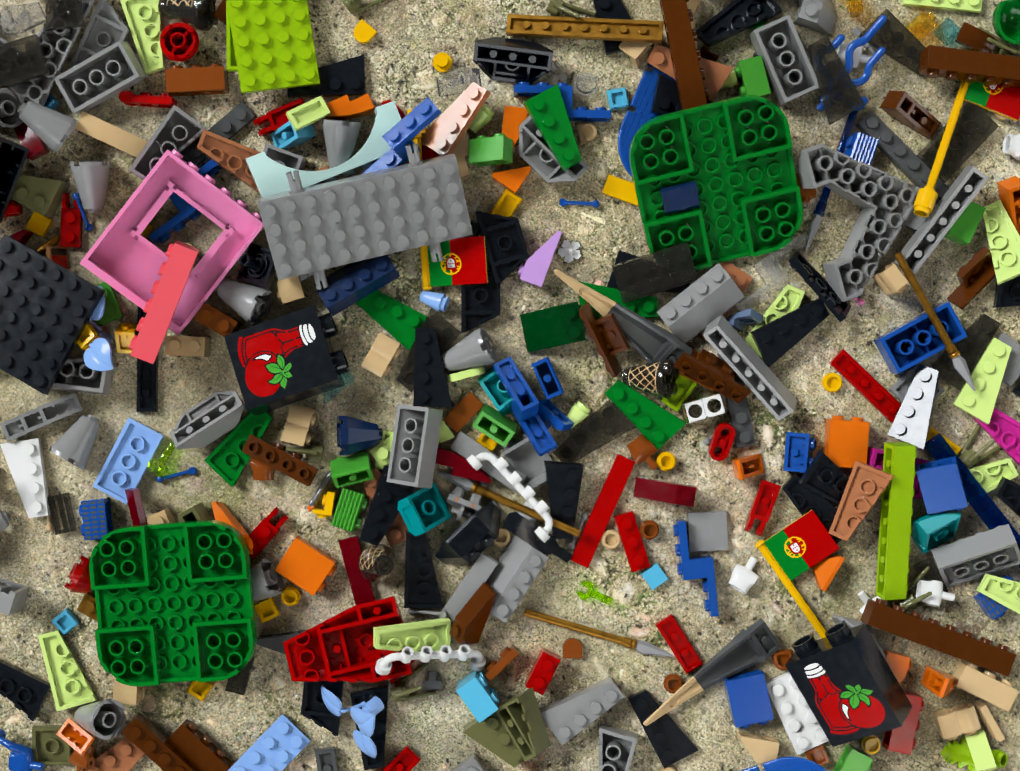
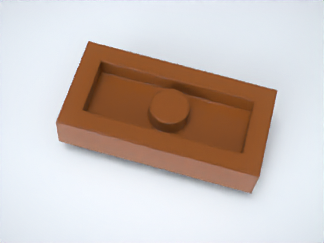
M514 645L510 648L508 646L505 647L499 654L501 657L496 662L492 660L486 666L485 676L492 681L519 654L518 649Z

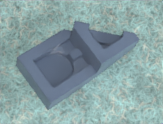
M751 308L740 311L726 320L738 332H743L744 325L762 323L763 315Z

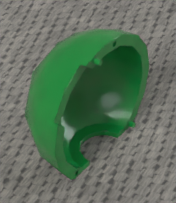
M1020 0L1001 1L993 12L992 25L995 33L1002 41L1010 44H1020Z

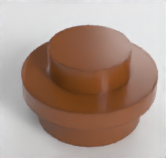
M646 520L640 525L642 537L649 540L657 537L659 526L655 521Z
M672 673L665 677L663 685L666 691L675 693L683 686V680L679 675Z

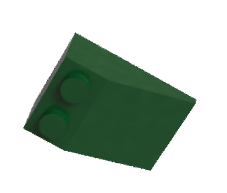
M578 302L520 315L527 352L586 340L582 320L579 315Z

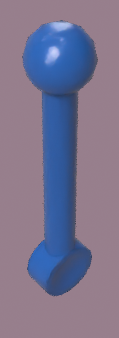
M73 193L72 198L76 200L85 222L84 228L86 231H92L93 225L89 224L80 202L79 193Z
M562 198L559 201L560 206L563 207L566 205H587L595 208L600 206L598 200L585 202L567 201Z
M191 467L186 471L166 476L159 475L156 480L162 483L166 479L186 474L194 475L197 469Z

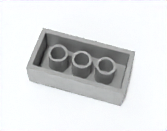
M789 14L757 28L749 34L757 55L762 56L767 79L779 107L820 88V84Z
M119 40L58 75L54 80L73 114H81L82 111L88 112L148 77L129 42Z

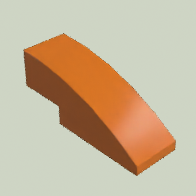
M368 93L350 101L346 94L326 103L331 113L323 119L346 120L363 117L374 113L375 107Z

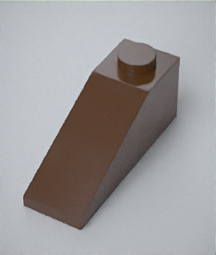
M889 90L880 106L893 119L932 140L941 124L940 121L905 91Z
M483 583L455 617L450 635L460 645L474 644L480 640L497 595L487 583Z

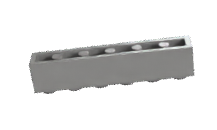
M967 165L934 207L933 212L924 220L901 250L914 275L989 179L988 176L974 166ZM895 258L893 262L899 266Z
M720 315L709 323L703 333L705 339L775 418L780 421L794 412L797 399L725 317Z

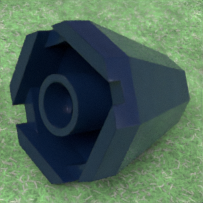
M337 416V420H341V423H337V447L342 448V451H338V455L353 454L375 446L379 443V440H382V428H378L377 424L349 416Z

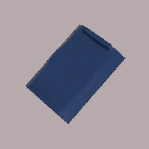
M695 181L660 188L665 215L700 207Z

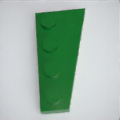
M558 84L526 100L523 105L563 171L580 163L582 159Z
M581 282L642 317H658L657 297ZM579 295V305L581 308L587 301ZM590 305L596 319L603 317Z
M378 290L356 302L359 307L409 351L415 342V328H422L427 319V316Z
M250 412L204 461L231 487H234L251 456L242 452L249 435L252 434L262 439L273 417L268 412L257 416Z

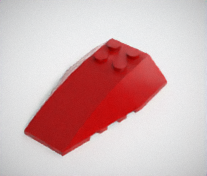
M395 596L355 605L283 642L292 681H358L374 683L412 674L411 662L405 664L401 661L392 662V668L388 675H379L375 671L378 659L384 658L391 653L402 652V650L375 649L373 646V627L403 623Z

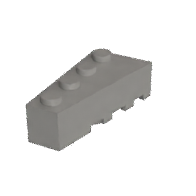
M112 356V363L114 367L115 357ZM84 358L67 359L51 389L109 396L113 370L96 371L86 366Z
M610 676L588 686L586 689L574 692L568 697L556 700L552 704L539 709L543 721L561 744L564 745L625 696Z
M600 723L599 771H629L638 734Z

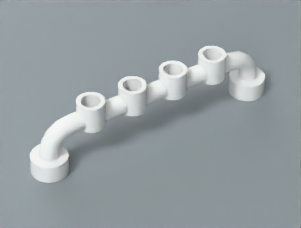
M483 452L476 456L471 455L466 459L476 471L483 466L480 463L481 461L488 460L545 520L544 528L542 529L539 526L534 531L545 543L550 538L548 534L553 527V519L547 512L549 506L543 500L538 502L533 497L536 493L529 485L525 488L520 483L523 480L520 475L515 471L511 473L507 469L509 464L502 457L498 459L492 453Z
M465 644L461 645L458 650H452L450 646L443 645L440 651H433L431 647L423 646L421 652H414L411 647H404L402 652L391 653L384 658L378 659L375 671L379 675H388L393 661H401L407 664L411 660H420L423 663H427L430 659H439L442 662H447L449 658H457L460 661H466L468 658H471L469 662L470 668L474 671H481L486 664V659L480 651L471 650Z

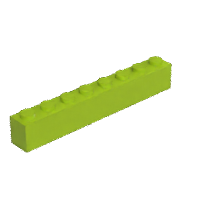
M884 442L883 471L895 476L881 494L875 595L883 600L906 599L908 591L907 579L910 570L908 563L911 552L910 535L912 534L911 517L913 515L912 500L914 497L913 484L916 475L915 458L917 457L916 445L908 442Z

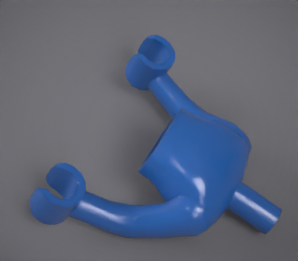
M0 729V744L12 751L9 756L8 767L10 771L44 770L45 764L34 761L33 751L30 747L9 741L5 738V731Z

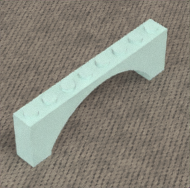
M391 101L375 108L376 117L369 138L363 147L348 161L327 170H299L302 187L305 188L323 182L335 181L336 177L341 175L344 178L355 174L354 170L358 168L362 170L368 169L373 162H376L390 150L391 147L382 136L402 120L395 102ZM265 151L246 158V163L261 198L290 191L286 173L291 171L293 179H295L293 171L297 169L284 166L266 156Z

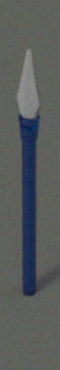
M850 110L836 151L844 153L845 144L850 136L858 111ZM825 186L816 205V210L813 211L814 216L810 223L805 252H807L820 226L821 218L825 215L824 212L831 189Z

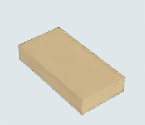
M980 700L973 703L990 736L997 742L1003 741L1005 737L987 705Z

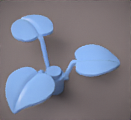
M105 293L88 321L96 328L95 331L99 338L90 343V348L84 352L86 366L96 371L114 369L110 345L112 341L111 334L102 331V327L93 321L100 320L104 314Z
M322 685L321 695L327 709L336 716L350 711L352 719L360 729V732L358 730L353 731L356 745L363 753L375 759L377 749L370 737L375 729V716L384 709L381 699L374 696L368 702L363 701L360 704L343 708L337 696Z

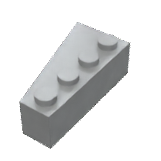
M174 105L134 161L129 171L144 180L167 149L171 151L175 149L180 153L199 137L204 129L207 130L208 128Z
M0 578V613L10 616L23 610L30 587Z

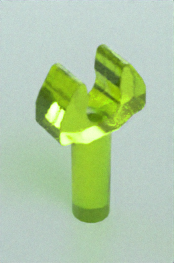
M170 441L158 459L151 458L148 462L147 470L153 472L159 465L155 475L158 477L165 475L169 470L166 466V461L175 449V444Z
M589 580L580 581L583 586L588 587L586 593L576 590L580 599L585 601L587 598L592 597L607 605L611 604L612 598L594 590L593 582Z

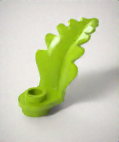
M962 737L960 744L955 739L952 740L953 745L951 742H948L947 746H944L941 755L946 762L950 761L951 765L958 762V768L968 765L969 771H976L966 738ZM991 749L997 769L1004 768L1008 762L1007 753L1002 749Z

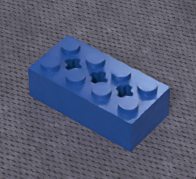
M949 302L933 307L953 343L967 337ZM926 312L873 340L891 374H899L945 349L943 341ZM918 335L922 336L920 341L918 340ZM901 344L905 345L903 351L901 350Z

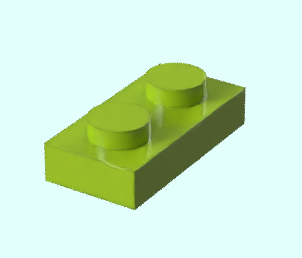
M679 374L666 395L661 399V402L675 412H678L697 383Z

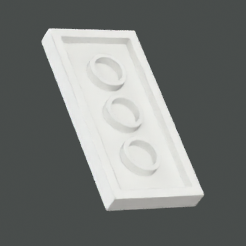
M789 671L766 682L768 695L797 755L829 741Z

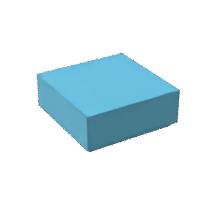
M626 87L606 91L609 110L629 108Z
M657 563L641 573L652 590L668 580Z
M66 608L52 620V623L63 636L81 623L69 608Z

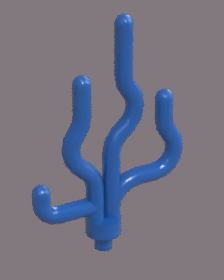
M881 15L863 37L853 40L848 45L845 52V66L835 79L831 72L822 65L821 59L825 55L834 52L845 40V35L839 34L830 45L821 48L815 54L813 60L814 67L827 81L826 89L818 97L820 102L816 108L820 112L826 106L830 108L836 100L851 111L861 110L868 103L867 97H862L859 102L852 103L842 93L847 88L861 86L870 79L874 65L886 52L885 47L878 48L865 65L864 74L860 78L842 81L853 68L854 50L872 39L887 21L886 15Z

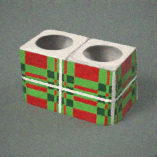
M711 393L687 400L681 406L686 424L706 419V416L710 418L725 413L721 396L718 393ZM711 399H717L721 403V409L716 413L710 412L707 408V404ZM693 404H697L702 408V414L698 418H692L688 413L689 407Z

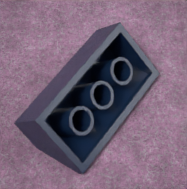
M383 255L345 265L326 277L329 285L327 288H323L322 281H320L322 289H317V292L326 308L334 316L397 279L400 275L388 255Z

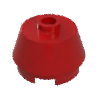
M186 23L169 24L163 29L160 36V46L163 53L174 61L181 62L192 58L199 47V36L196 30Z
M80 555L79 559L81 562L80 564H74L68 576L71 581L70 583L66 582L64 587L70 589V592L88 594L91 590L90 556Z

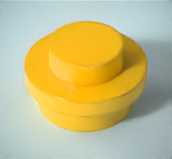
M441 52L434 56L433 67L435 70L447 72L451 68L452 59L447 53Z
M662 452L658 455L656 463L659 469L670 471L676 465V458L670 452Z
M293 586L286 587L281 594V600L287 606L296 605L301 598L300 591Z
M875 735L864 737L861 741V747L865 753L873 755L880 750L881 741Z

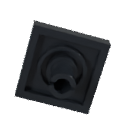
M250 243L247 253L243 254L239 259V263L242 266L237 279L269 290L276 273L271 251L268 248Z

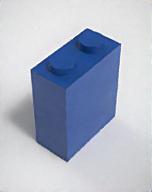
M956 456L916 464V474L927 514H941L948 510L960 511L968 507L967 496Z
M760 669L732 675L723 680L732 723L736 728H749L750 724L755 723L763 725L769 723V720L774 719L764 673Z

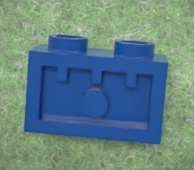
M786 433L783 471L801 473L806 471L814 459L812 458L813 450L816 449L817 444L814 434Z

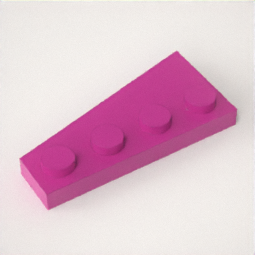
M996 408L993 409L988 425L973 417L982 429L1020 466V423Z

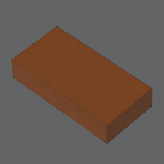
M469 392L443 420L458 433L484 404Z

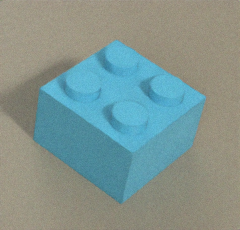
M472 671L457 682L456 692L480 723L499 709L498 698L500 696L494 687H489L487 684L488 679L482 671L480 673Z

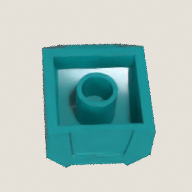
M491 367L480 376L478 382L499 413L504 416L512 412V398L493 367Z
M435 482L432 483V489L422 488L398 501L397 510L400 512L408 532L414 536L421 535L452 517Z
M961 511L929 514L912 521L911 537L923 554L956 537Z

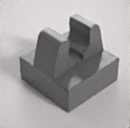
M428 672V681H422L423 690H443V681H437V672Z

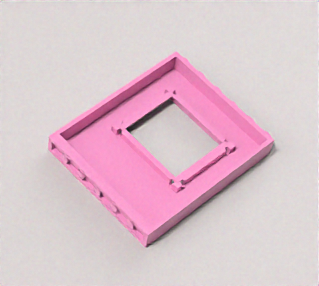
M167 149L81 260L80 264L144 310L149 298L152 299L154 296L151 293L156 280L160 281L161 275H158L163 262L167 263L169 257L165 256V252L140 234L170 195L175 192L223 229V232L189 275L169 325V329L179 336L264 226L260 214L256 211L251 213L247 210L248 205L242 200H234L231 197L232 193L225 187L221 189L215 185L216 181L208 174L204 177L198 172L200 168L191 161L188 164L182 160L184 156L177 150L173 149L171 151Z

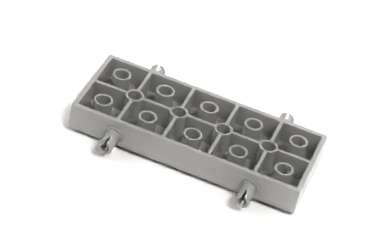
M412 143L413 152L410 144L405 145L409 160L408 164L305 188L302 187L299 170L293 171L295 179H293L291 171L287 172L286 176L290 191L258 198L257 201L278 280L313 273L316 289L319 290L322 289L320 281H322L323 288L329 286L325 269L426 245L429 246L431 261L437 262L436 253L439 261H442L444 257L441 250V242L473 234L457 159L454 153L421 160L418 143Z

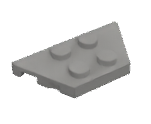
M108 0L98 1L72 60V66L78 65L119 40L127 41L131 31Z

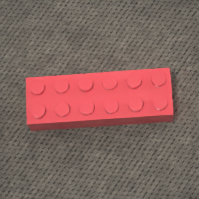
M178 240L174 244L171 243L165 255L169 257L167 263L163 262L158 272V275H161L160 281L156 280L151 290L154 296L152 299L149 298L143 310L146 316L145 318L141 317L137 325L136 331H139L138 336L134 335L128 349L132 350L130 356L154 364L200 249Z

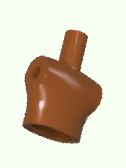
M643 434L626 445L632 458L638 465L646 461L652 470L658 467V464L652 458L657 449Z
M251 457L253 480H274L276 469Z
M90 745L83 756L76 750L73 751L69 762L77 766L76 771L92 769L95 766L94 745Z

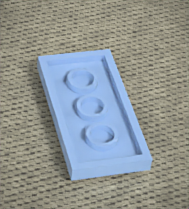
M131 417L128 418L92 487L127 505L128 501L125 490L138 488L165 435Z
M282 714L227 771H282L310 740Z

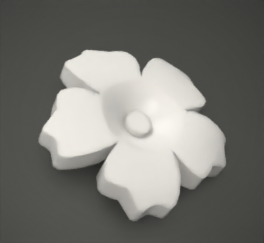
M567 239L561 245L563 248L558 249V254L561 258L565 257L564 262L570 263L573 262V258L578 260L581 257L580 250H577L580 247L579 242L572 241L570 243Z

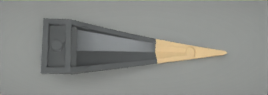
M557 269L554 270L555 275L578 293L602 316L614 313L627 341L650 365L654 367V363L656 367L658 366V370L662 373L665 372V367L668 368L669 365L671 376L677 370L674 367V363L684 352L688 355L692 353V348L677 339V336L563 272ZM668 370V371H667L666 373H664V374L669 378V370Z
M760 618L747 630L743 629L650 715L643 724L648 726L705 689L768 659L781 648V645L767 624Z

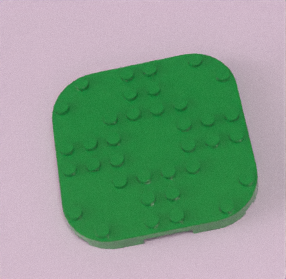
M742 95L654 117L644 123L635 133L629 148L632 178L647 246L653 257L663 266L677 272L696 271L713 267L712 264L749 255L750 257L771 253L783 248L792 240L791 238L799 230L802 223L803 206L800 188L796 180L791 150L793 146L790 128L784 113L778 106L760 96ZM695 181L700 207L665 215L660 188Z
M218 520L126 526L109 532L94 547L90 557L89 572L91 590L95 591L98 628L95 630L97 654L106 672L109 671L117 678L116 681L128 686H152L161 683L184 681H221L233 677L250 662L257 644L250 556L244 538L235 528Z

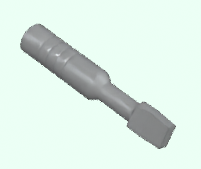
M858 26L851 31L857 39L864 36V33H862ZM870 41L863 45L872 55L876 52L871 46Z

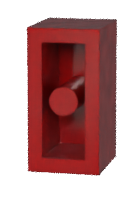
M542 647L525 681V687H532L533 691L543 695L561 661L560 655Z

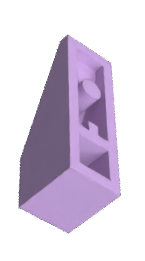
M557 231L528 258L525 265H520L517 274L520 275V281L539 288L542 287L562 234L561 231Z

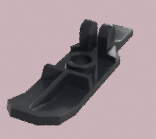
M509 513L505 518V529L542 553L554 554L567 563L572 557L571 553L558 545L556 538L551 534H548L550 538L545 543L541 539L535 541L537 535L534 531L538 526L519 513Z

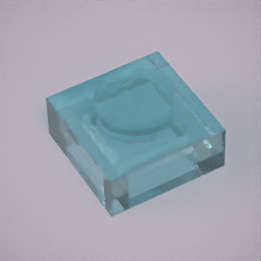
M947 17L933 34L947 46L958 35L960 28Z

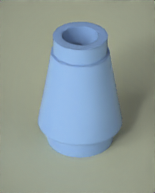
M423 290L419 301L438 312H445L449 305L450 297H447L444 293Z

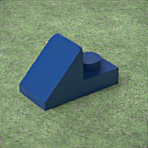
M538 400V415L547 429L551 425L559 431L572 428L574 422L550 400Z

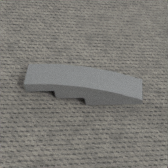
M72 393L20 414L18 417L2 422L0 426L7 442L77 414L83 411L76 393Z
M462 431L459 432L450 448L466 459L471 455L476 456L483 452L492 453L498 459L500 458ZM488 460L480 462L483 465L480 469L516 493L518 492ZM511 464L507 467L511 473L515 471L523 479L520 483L523 484L528 476Z
M483 551L442 609L447 611L446 618L451 620V627L457 614L480 586L487 581L498 564V561Z

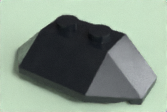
M502 37L475 41L473 61L491 80L514 83L529 82L531 84L543 75L551 72L553 51L536 42Z
M490 502L486 507L475 512L443 543L439 552L435 555L436 558L445 564H470L477 560L482 551L490 547L499 536L501 510L494 503Z

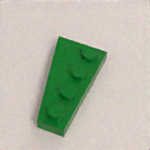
M619 380L604 393L633 425L652 442L657 450L686 424Z

